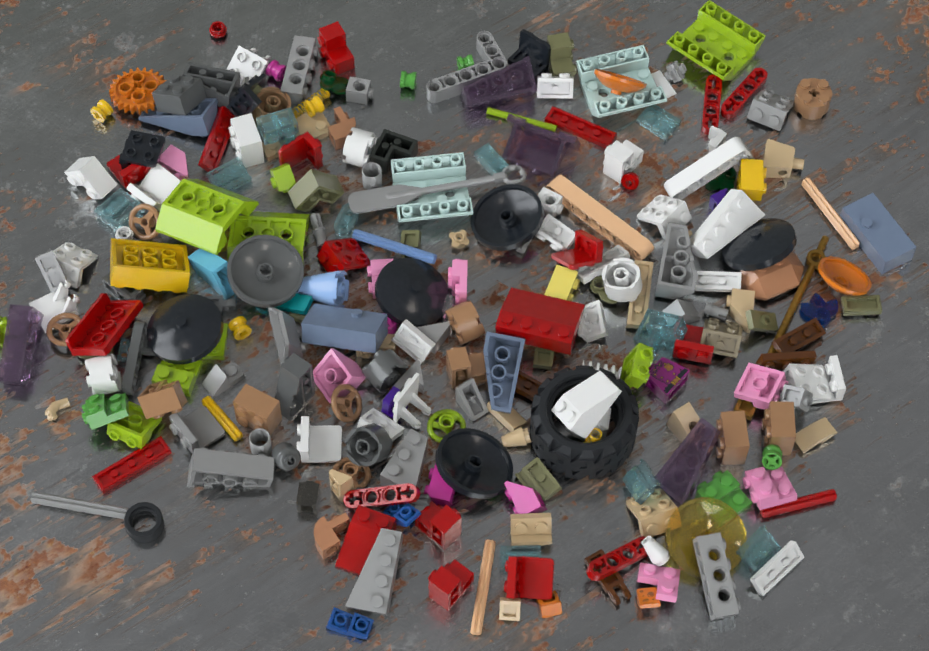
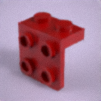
M308 131L298 135L295 140L283 145L278 151L280 165L287 163L292 168L307 159L317 170L323 167L321 142L317 138L314 139Z
M120 155L111 159L106 164L107 168L125 189L130 183L135 184L144 179L151 167L131 164L122 170L121 164H119Z
M582 229L576 230L575 248L552 253L551 258L556 260L557 263L565 265L570 270H577L583 266H594L596 263L602 262L603 241Z
M353 238L325 241L316 256L327 273L339 270L348 272L350 269L370 266L368 256Z
M679 324L672 357L711 364L714 346L700 344L703 327Z
M509 556V560H506L505 571L508 572L507 581L504 583V593H507L506 598L550 600L553 597L554 560L541 557Z

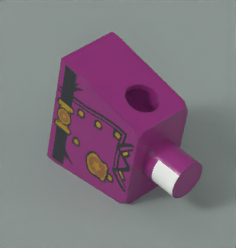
M662 357L656 364L652 362L649 367L650 376L645 385L666 405L689 380L690 370Z

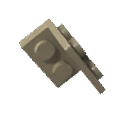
M716 318L705 319L700 344L714 346V354L737 358L742 337V327L735 322H728L726 324L721 323Z

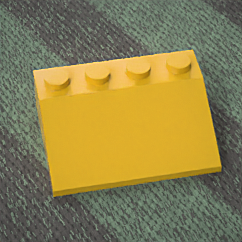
M111 238V286L117 288L129 287L137 290L152 289L158 292L187 293L190 267L186 245Z

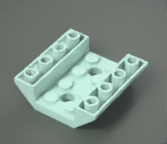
M644 45L576 60L580 87L593 116L601 118L667 102L662 86H656L648 68L649 56ZM601 69L642 81L647 85L643 90L634 93L622 92L621 95L611 93V89L598 80L594 70ZM606 93L608 96L602 97L599 94Z
M464 152L391 160L393 185L423 188L466 180ZM468 187L422 195L417 200L408 204L397 205L396 212L400 223L473 215V208ZM447 192H452L455 195L452 197H447L445 194Z

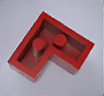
M337 21L319 28V37L317 39L320 48L318 50L320 56L326 59L328 69L337 75L354 69V56L346 45V33Z
M431 501L430 505L426 506L421 511V515L415 520V526L445 551L461 535L462 517L455 508L451 509L448 505L442 507Z
M455 559L451 564L447 563L444 567L441 565L438 570H433L428 577L429 597L449 611L474 582V573Z

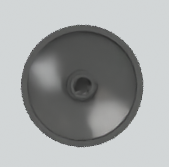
M257 235L242 241L232 251L227 265V278L233 292L244 302L262 308L280 306L291 300L299 291L304 277L303 261L295 247L286 240L272 235Z

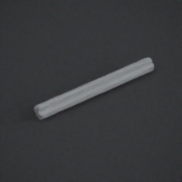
M33 492L31 496L33 504L124 519L128 510L126 507L40 492Z

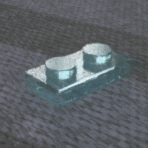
M489 143L474 151V157L491 175L500 173L505 167L509 166Z
M541 545L500 546V568H505L506 560H509V556L541 557Z

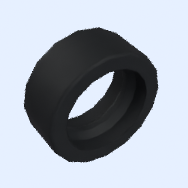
M140 502L127 510L124 517V525L130 538L136 542L147 543L160 536L164 528V519L156 505L149 502ZM143 513L154 515L156 524L152 529L140 532L133 528L132 521L136 516Z

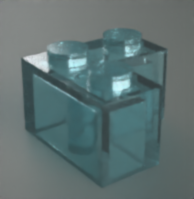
M291 107L256 118L257 129L264 145L279 141L282 147L295 140L299 135L298 123Z
M648 308L633 341L635 346L638 343H642L652 347L653 356H656L662 341L675 343L676 339L683 340L688 329L683 316Z

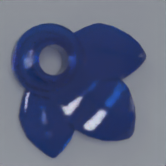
M817 293L812 296L809 303H801L803 314L811 319L817 318L821 326L829 324L831 317L837 314L839 307L836 299L826 303Z

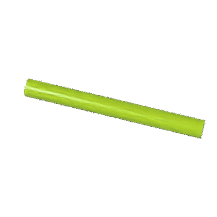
M491 107L487 108L486 114L552 132H556L557 125Z

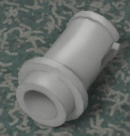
M713 302L706 303L703 313L707 314V317L710 315L725 321L729 309L713 305Z

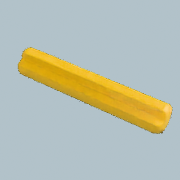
M208 395L203 398L202 405L210 411L235 442L242 439V432L212 397Z

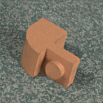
M341 106L334 108V119L337 124L328 127V137L336 151L344 148L347 135H352L353 131H350L351 128H356L355 117L349 119L347 112H343Z
M346 512L332 517L329 522L323 516L315 524V546L323 559L341 550L340 540L337 535L349 527L350 518Z

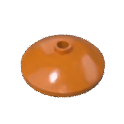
M601 69L594 70L598 80L610 88L611 93L621 95L622 92L634 93L643 90L647 85L642 81Z
M833 256L824 257L820 260L818 264L819 273L833 290L845 295L860 296L867 294L871 289L870 278L855 264Z

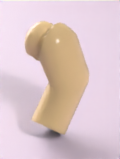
M68 397L52 402L45 410V415H47L49 421L58 418L56 413L58 410L71 407Z

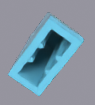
M200 248L188 256L194 271L219 295H223L224 300L235 294L228 282V262Z

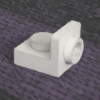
M714 126L710 127L708 153L726 142L727 133L722 129Z

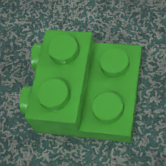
M104 393L90 396L86 400V404L82 405L84 412L82 413L83 421L85 424H89L91 430L129 416V401L126 393L114 394L109 399L106 398Z
M728 470L715 473L712 477L713 480L709 483L706 481L700 483L696 488L695 499L720 527L752 505L750 499L740 489V483Z

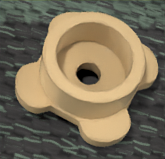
M465 230L449 234V238L452 240V247L461 249L469 245L470 240L467 239V232Z

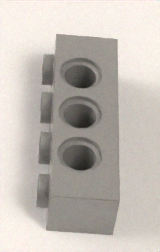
M294 35L280 90L282 93L289 95L292 104H301L304 98L308 96L307 85L311 84V70L315 68L314 56L318 55L319 48L316 45L315 38Z
M721 532L697 536L692 541L710 620L735 617L739 614L741 607L739 599L735 597V580L731 578L729 571L731 570V562L729 558H726L725 554L726 541L722 538ZM709 552H714L717 555V561L710 559ZM714 572H719L721 574V581H718L714 578ZM719 592H723L726 595V601L719 599Z

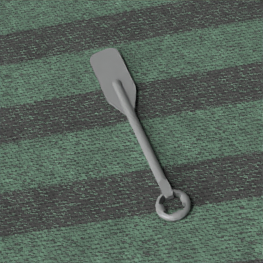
M510 165L505 167L502 172L494 173L492 176L429 187L392 185L353 192L348 197V203L353 213L360 214L408 204L422 195L489 183L497 184L504 182L507 185H520L525 181L527 175L525 169L521 166ZM519 171L521 179H508L507 172Z

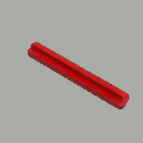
M834 489L798 497L796 501L760 510L762 518H767L835 501L837 494Z

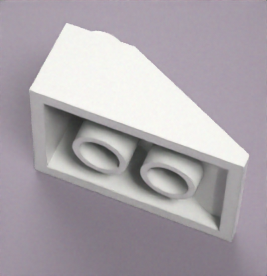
M598 371L564 393L551 411L570 431L586 439L622 391L602 371Z

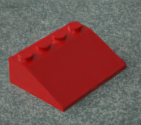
M511 287L500 310L495 331L498 334L523 338L526 345L571 355L585 304Z

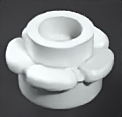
M122 226L117 229L115 238L133 240L134 233L129 227Z

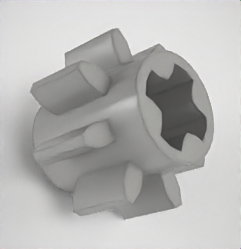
M674 61L666 66L667 70L664 75L667 81L671 79L675 83L685 78L684 73H686L687 69L684 63L680 64L678 61Z

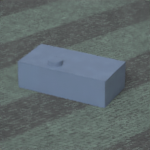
M874 193L842 208L840 217L859 240L860 248L881 275L912 260L916 246Z
M313 304L301 322L302 343L376 353L388 334L387 314L363 311L361 309Z

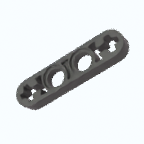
M135 321L122 382V394L126 393V395L133 396L135 392L147 330L146 322Z

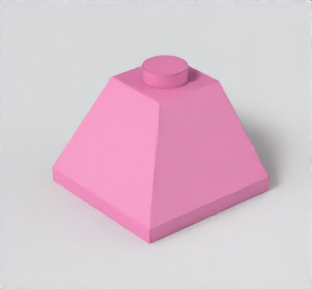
M334 348L329 350L313 370L314 382L329 403H331L332 393L337 386L349 384L357 389L365 379L358 364ZM342 390L337 397H344L350 391Z

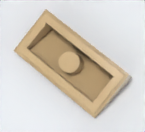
M490 401L487 403L488 411L510 432L520 427L523 428L528 424L513 407L511 414L491 410Z
M331 469L329 470L330 489L339 501L343 503L345 493L354 490L353 478Z

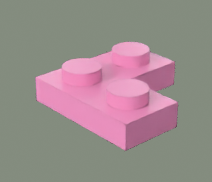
M640 562L637 582L657 585V600L676 603L681 569Z

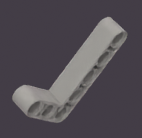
M481 31L477 34L476 49L483 62L428 81L426 85V98L429 102L438 103L497 82L507 76V60L490 32Z

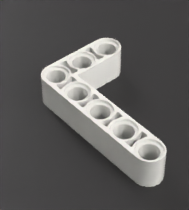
M733 137L664 183V188L669 197L682 200L734 165L738 164L740 166L741 159L755 158L740 137Z

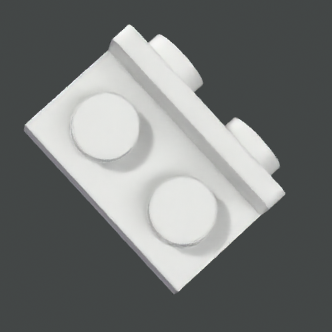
M375 408L361 416L357 425L358 428L375 423L387 431L392 442L401 436L404 431L402 426Z

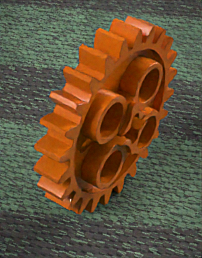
M138 67L136 71L129 69V73L123 71V76L117 75V79H113V84H110L109 94L111 102H113L114 107L118 106L119 111L124 109V113L131 111V115L135 111H138L139 115H141L142 111H145L147 114L148 109L155 111L156 105L152 92L166 80H164L163 75L159 76V72L153 74V69L146 71L145 67L142 71Z

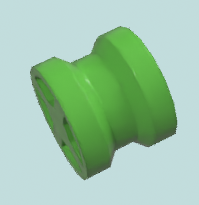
M471 54L464 58L461 56L457 57L458 70L474 65Z
M402 71L400 88L409 87L411 90H415L417 72L407 73Z
M777 445L766 446L762 452L763 466L769 470L778 469L782 465L781 448Z

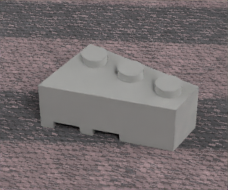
M413 429L409 430L381 472V486L411 483L419 487L428 450V437Z

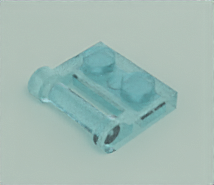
M119 188L94 210V214L116 232L118 228L124 226L129 221L132 209L117 222L114 219L130 205L134 208L141 203L132 198L122 188Z

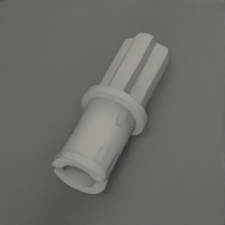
M313 213L310 216L313 229L312 235L315 236L317 248L321 249L324 242L327 241L326 228L323 227L321 215Z

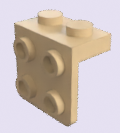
M661 488L634 496L626 501V506L638 519L641 537H654L681 527L678 507Z

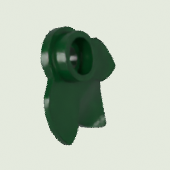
M323 71V74L320 75L321 81L319 83L321 88L326 91L332 90L336 94H346L345 86H347L349 80L344 77H338L333 71Z
M733 167L729 168L705 184V189L717 191L727 188L729 192L734 188L737 172Z

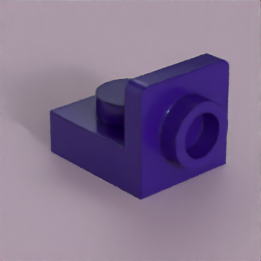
M395 386L383 399L381 412L392 419L394 415L392 410L395 404L393 399L396 393L400 391Z

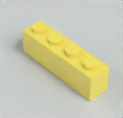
M556 265L544 295L573 301V290H577L580 279H577L578 271Z

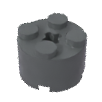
M392 349L386 351L378 350L370 364H367L362 369L365 378L381 394L388 393V388L394 386L407 371L406 368H409Z
M372 423L355 428L349 432L345 439L347 448L345 451L353 464L357 466H371L387 458L393 442L383 427Z

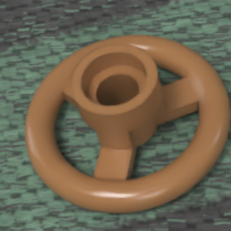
M139 204L132 209L129 215V226L137 238L148 241L157 237L159 232L154 230L152 233L151 228L156 227L159 212L149 204ZM139 210H149L148 214L141 218L135 216ZM135 223L140 224L144 228L146 235L141 234L136 229Z
M61 313L54 316L46 328L48 339L55 345L67 346L65 340L81 318L73 313ZM65 318H70L74 320L69 324L62 325L56 323L57 321ZM52 328L59 331L61 340L53 336Z
M341 384L334 389L331 396V407L335 416L346 423H351L360 416L362 400L359 392L353 386ZM342 390L350 391L346 397H337ZM355 397L356 411L353 414L351 406L352 400ZM341 412H346L348 417L342 415Z
M348 457L342 458L332 468L353 478L354 490L356 488H365L371 478L369 466H357ZM363 468L365 478L358 484L356 477L359 470Z

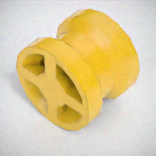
M317 95L313 96L310 101L306 100L303 102L304 109L311 118L316 113L325 111L324 104Z
M101 99L96 107L94 106L90 109V112L96 120L104 122L106 117L113 113V108L108 102Z
M244 316L236 317L228 324L229 329L234 332L233 336L236 340L245 339L252 332Z

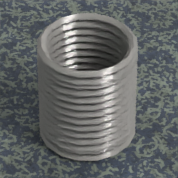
M369 162L362 167V184L366 190L381 188L382 168L377 163Z
M263 428L253 430L249 435L252 455L265 454L269 456L272 451L269 432ZM259 441L266 442L264 445L261 446L255 445V443Z

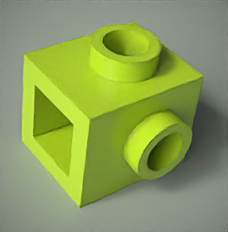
M285 163L270 169L272 176L270 182L273 189L276 188L277 191L286 193L296 184L290 164Z

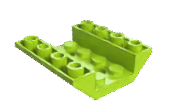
M708 0L699 9L697 20L682 34L677 31L666 44L723 81H732L753 60L766 35ZM703 39L704 42H697L696 40ZM731 57L733 60H725L724 58Z
M183 178L162 203L155 230L166 236L218 255L228 243L225 231L239 214L249 217L259 205V202L200 179Z
M253 211L249 217L239 214L230 225L227 262L235 247L250 237L272 235L282 238L283 234L288 233L291 237L284 240L295 247L304 265L303 254L310 214ZM248 231L254 233L252 236L249 237L244 235V233Z

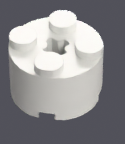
M352 127L350 131H353L352 135H347L344 144L343 155L346 156V159H343V162L363 167L370 162L369 156L379 137H376L373 132Z
M616 258L612 263L607 264L603 268V284L607 297L610 300L633 302L637 299L642 290L640 269L633 260Z
M114 354L85 359V366L87 371H89L86 380L88 387H92L93 395L103 393L107 395L122 390L121 374L117 370L116 365H118Z

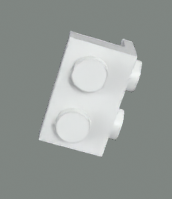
M541 73V76H537V98L573 99L574 77L570 76L569 73H559V76H552V73Z
M549 213L535 235L543 242L545 240L551 243L550 247L557 252L568 250L575 241V232Z
M600 300L585 305L577 334L587 343L608 336L603 306Z

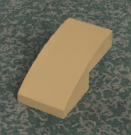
M824 417L797 432L795 443L805 454L817 444H823L837 434V431L828 419Z

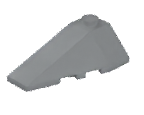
M668 222L655 296L677 299L695 292L697 270H695L687 225Z

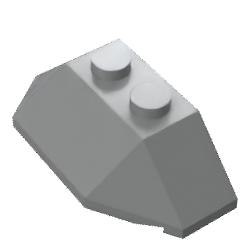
M274 307L268 308L280 365L285 358L290 357L293 353L303 358L302 353L306 351L304 343L299 340V337L302 336L300 325H296L294 318Z

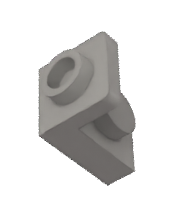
M784 384L779 401L794 402V408L808 412L813 402V394L804 388Z

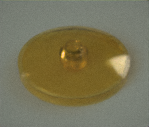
M708 497L691 499L679 506L668 520L665 530V544L669 551L668 554L680 570L692 577L701 579L692 540L697 536L721 532L722 538L726 541V558H729L731 562V570L729 571H732L739 564L745 553L747 537L744 524L733 508L718 499ZM709 552L710 559L717 561V555L714 552ZM714 572V578L721 577L719 572Z

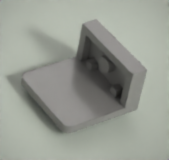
M762 89L753 99L747 119L781 131L787 113L794 106V101L788 96L777 95L770 89Z
M201 406L182 419L177 413L169 416L171 431L174 435L177 434L180 437L184 448H188L192 454L194 448H206L225 435L222 426L205 406Z

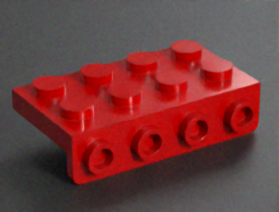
M101 293L65 340L72 356H107L144 307L142 301L110 300L107 293Z

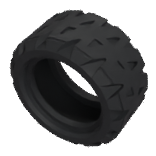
M578 365L575 370L567 367L554 373V378H547L539 386L538 393L534 395L530 417V439L533 441V449L539 459H545L547 467L556 473L565 472V477L578 480L589 476V480L604 477L608 472L613 473L620 468L625 460L629 458L634 448L639 422V407L636 397L632 395L631 388L621 378L617 380L614 373L603 368H599V371H602L622 392L610 406V417L615 424V429L602 440L590 443L571 440L559 432L552 420L555 414L551 410L561 396L598 372L592 366Z

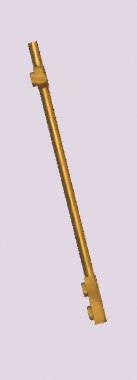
M822 236L817 249L808 252L806 257L808 268L774 340L785 334L815 269H818L820 260L826 257L823 252L829 241L827 236ZM771 344L768 353H776L777 351ZM738 399L733 411H745L746 419L751 421L757 408L753 406V402Z

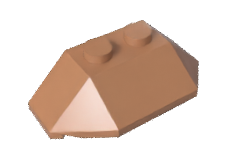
M791 252L782 261L770 267L754 271H740L742 272L741 289L755 291L754 299L769 300L799 287L805 267L797 255Z

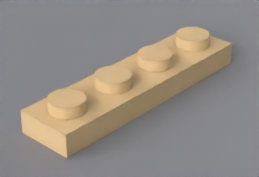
M635 260V264L639 267L641 273L642 290L635 301L629 302L626 328L645 330L654 262Z

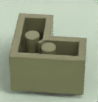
M568 32L547 35V43L551 47L549 72L552 73V76H559V73H569L570 76L574 77L577 74V67L572 62L573 39L569 38Z
M310 169L288 191V194L295 209L309 212L319 201L334 204L344 194V191L337 176Z

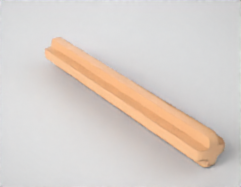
M809 177L804 179L801 185L852 250L858 248L860 245L859 240Z
M490 539L485 540L470 630L472 635L477 636L482 633L496 542Z

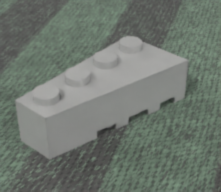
M205 447L194 448L189 464L187 487H195V484H204V487H213V484H223L225 487H233L238 484H242L243 487H270L274 474V457H269L265 454L251 455L246 452L233 453L227 450H209Z
M381 528L345 607L388 616L404 537L402 532Z

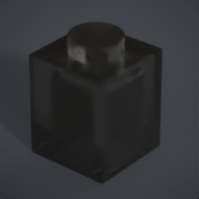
M314 481L299 482L296 501L297 512L317 514L320 484Z

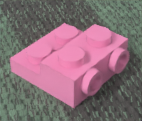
M454 259L452 260V267H448V289H452V296H455V305L467 301L468 260Z
M748 363L734 391V397L753 402V406L756 408L768 409L769 402L779 401L784 384L788 385L785 372Z
M764 466L745 471V477L742 478L745 489L749 490L751 501L756 503L759 510L797 500V493L782 467L766 471Z

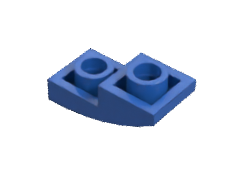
M408 503L405 505H390L382 512L396 518V524L402 527H408L421 515L419 510Z
M334 607L326 628L347 636L367 640L374 620L356 612L353 615Z

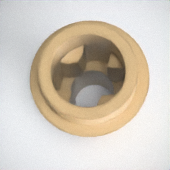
M520 427L501 436L504 447L527 446L528 443H531L527 427Z

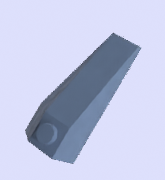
M205 98L186 116L158 112L155 106V111L148 109L147 114L143 111L138 118L139 121L191 136L206 137L209 136L217 115L218 100L217 98Z
M487 331L483 354L491 410L511 414L525 339Z

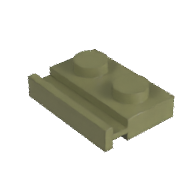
M538 457L523 467L519 473L515 474L523 486L538 491L543 501H547L562 489Z

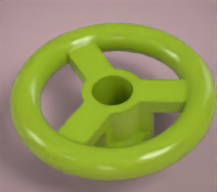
M442 409L431 415L427 423V431L434 441L440 443L443 438L437 436L433 428L441 429L447 435L452 431L457 420L460 423V429L466 428V422L457 411Z

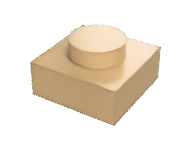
M500 597L499 620L520 621L521 598Z

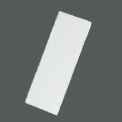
M660 70L651 74L655 84L662 86L667 98L677 94Z

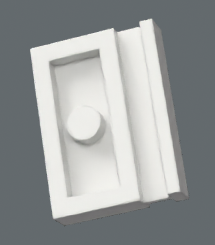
M407 319L401 324L395 336L391 339L415 361L419 360L420 364L425 361L436 345Z

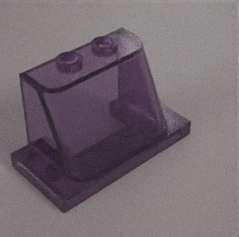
M508 114L506 121L513 129L502 158L514 165L530 169V173L541 176V174L554 177L568 148L579 151L581 143L575 136L561 131L558 134L530 124L526 119Z

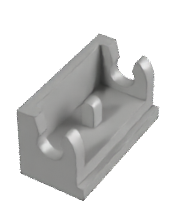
M48 250L35 257L51 293L58 289L61 282L63 285L66 284L65 280L67 279L53 250Z

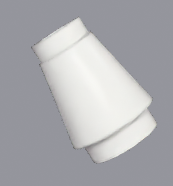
M651 536L643 539L641 544L652 564L657 566L664 565L670 558L669 551Z

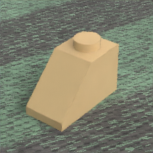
M732 288L731 295H727L726 299L729 315L746 333H750L751 330L748 329L746 311L754 310L755 291Z

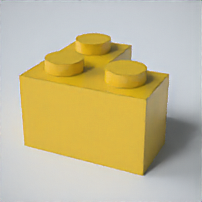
M741 159L737 175V190H742L753 201H761L762 195L766 194L767 183H764L767 168L763 167V160Z

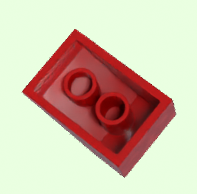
M358 505L349 524L335 567L360 575L381 528L396 531V518Z

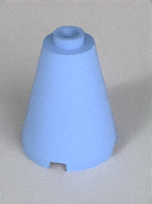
M339 270L303 277L302 285L297 293L312 296L313 301L325 305L344 308L345 305L342 304L348 300L349 280L345 279L344 276L347 275V272Z

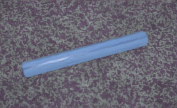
M355 229L352 234L353 239L430 264H435L437 259L436 254Z

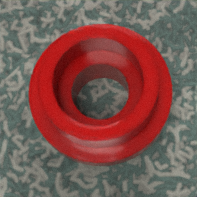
M220 21L213 22L209 28L210 35L214 38H221L226 35L227 27Z
M628 172L622 176L621 183L626 189L634 190L639 185V177L634 172Z

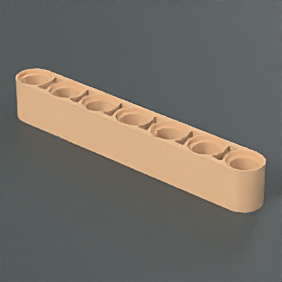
M557 175L546 185L545 188L563 196L562 204L565 208L615 246L619 244L627 250L630 257L634 260L643 261L654 250L650 240L563 175Z

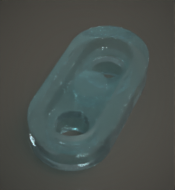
M349 203L341 208L334 222V232L339 237L349 236L360 214L353 213L350 210Z

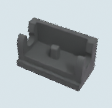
M110 272L102 277L104 288L119 300H142L146 296L143 290L111 286Z

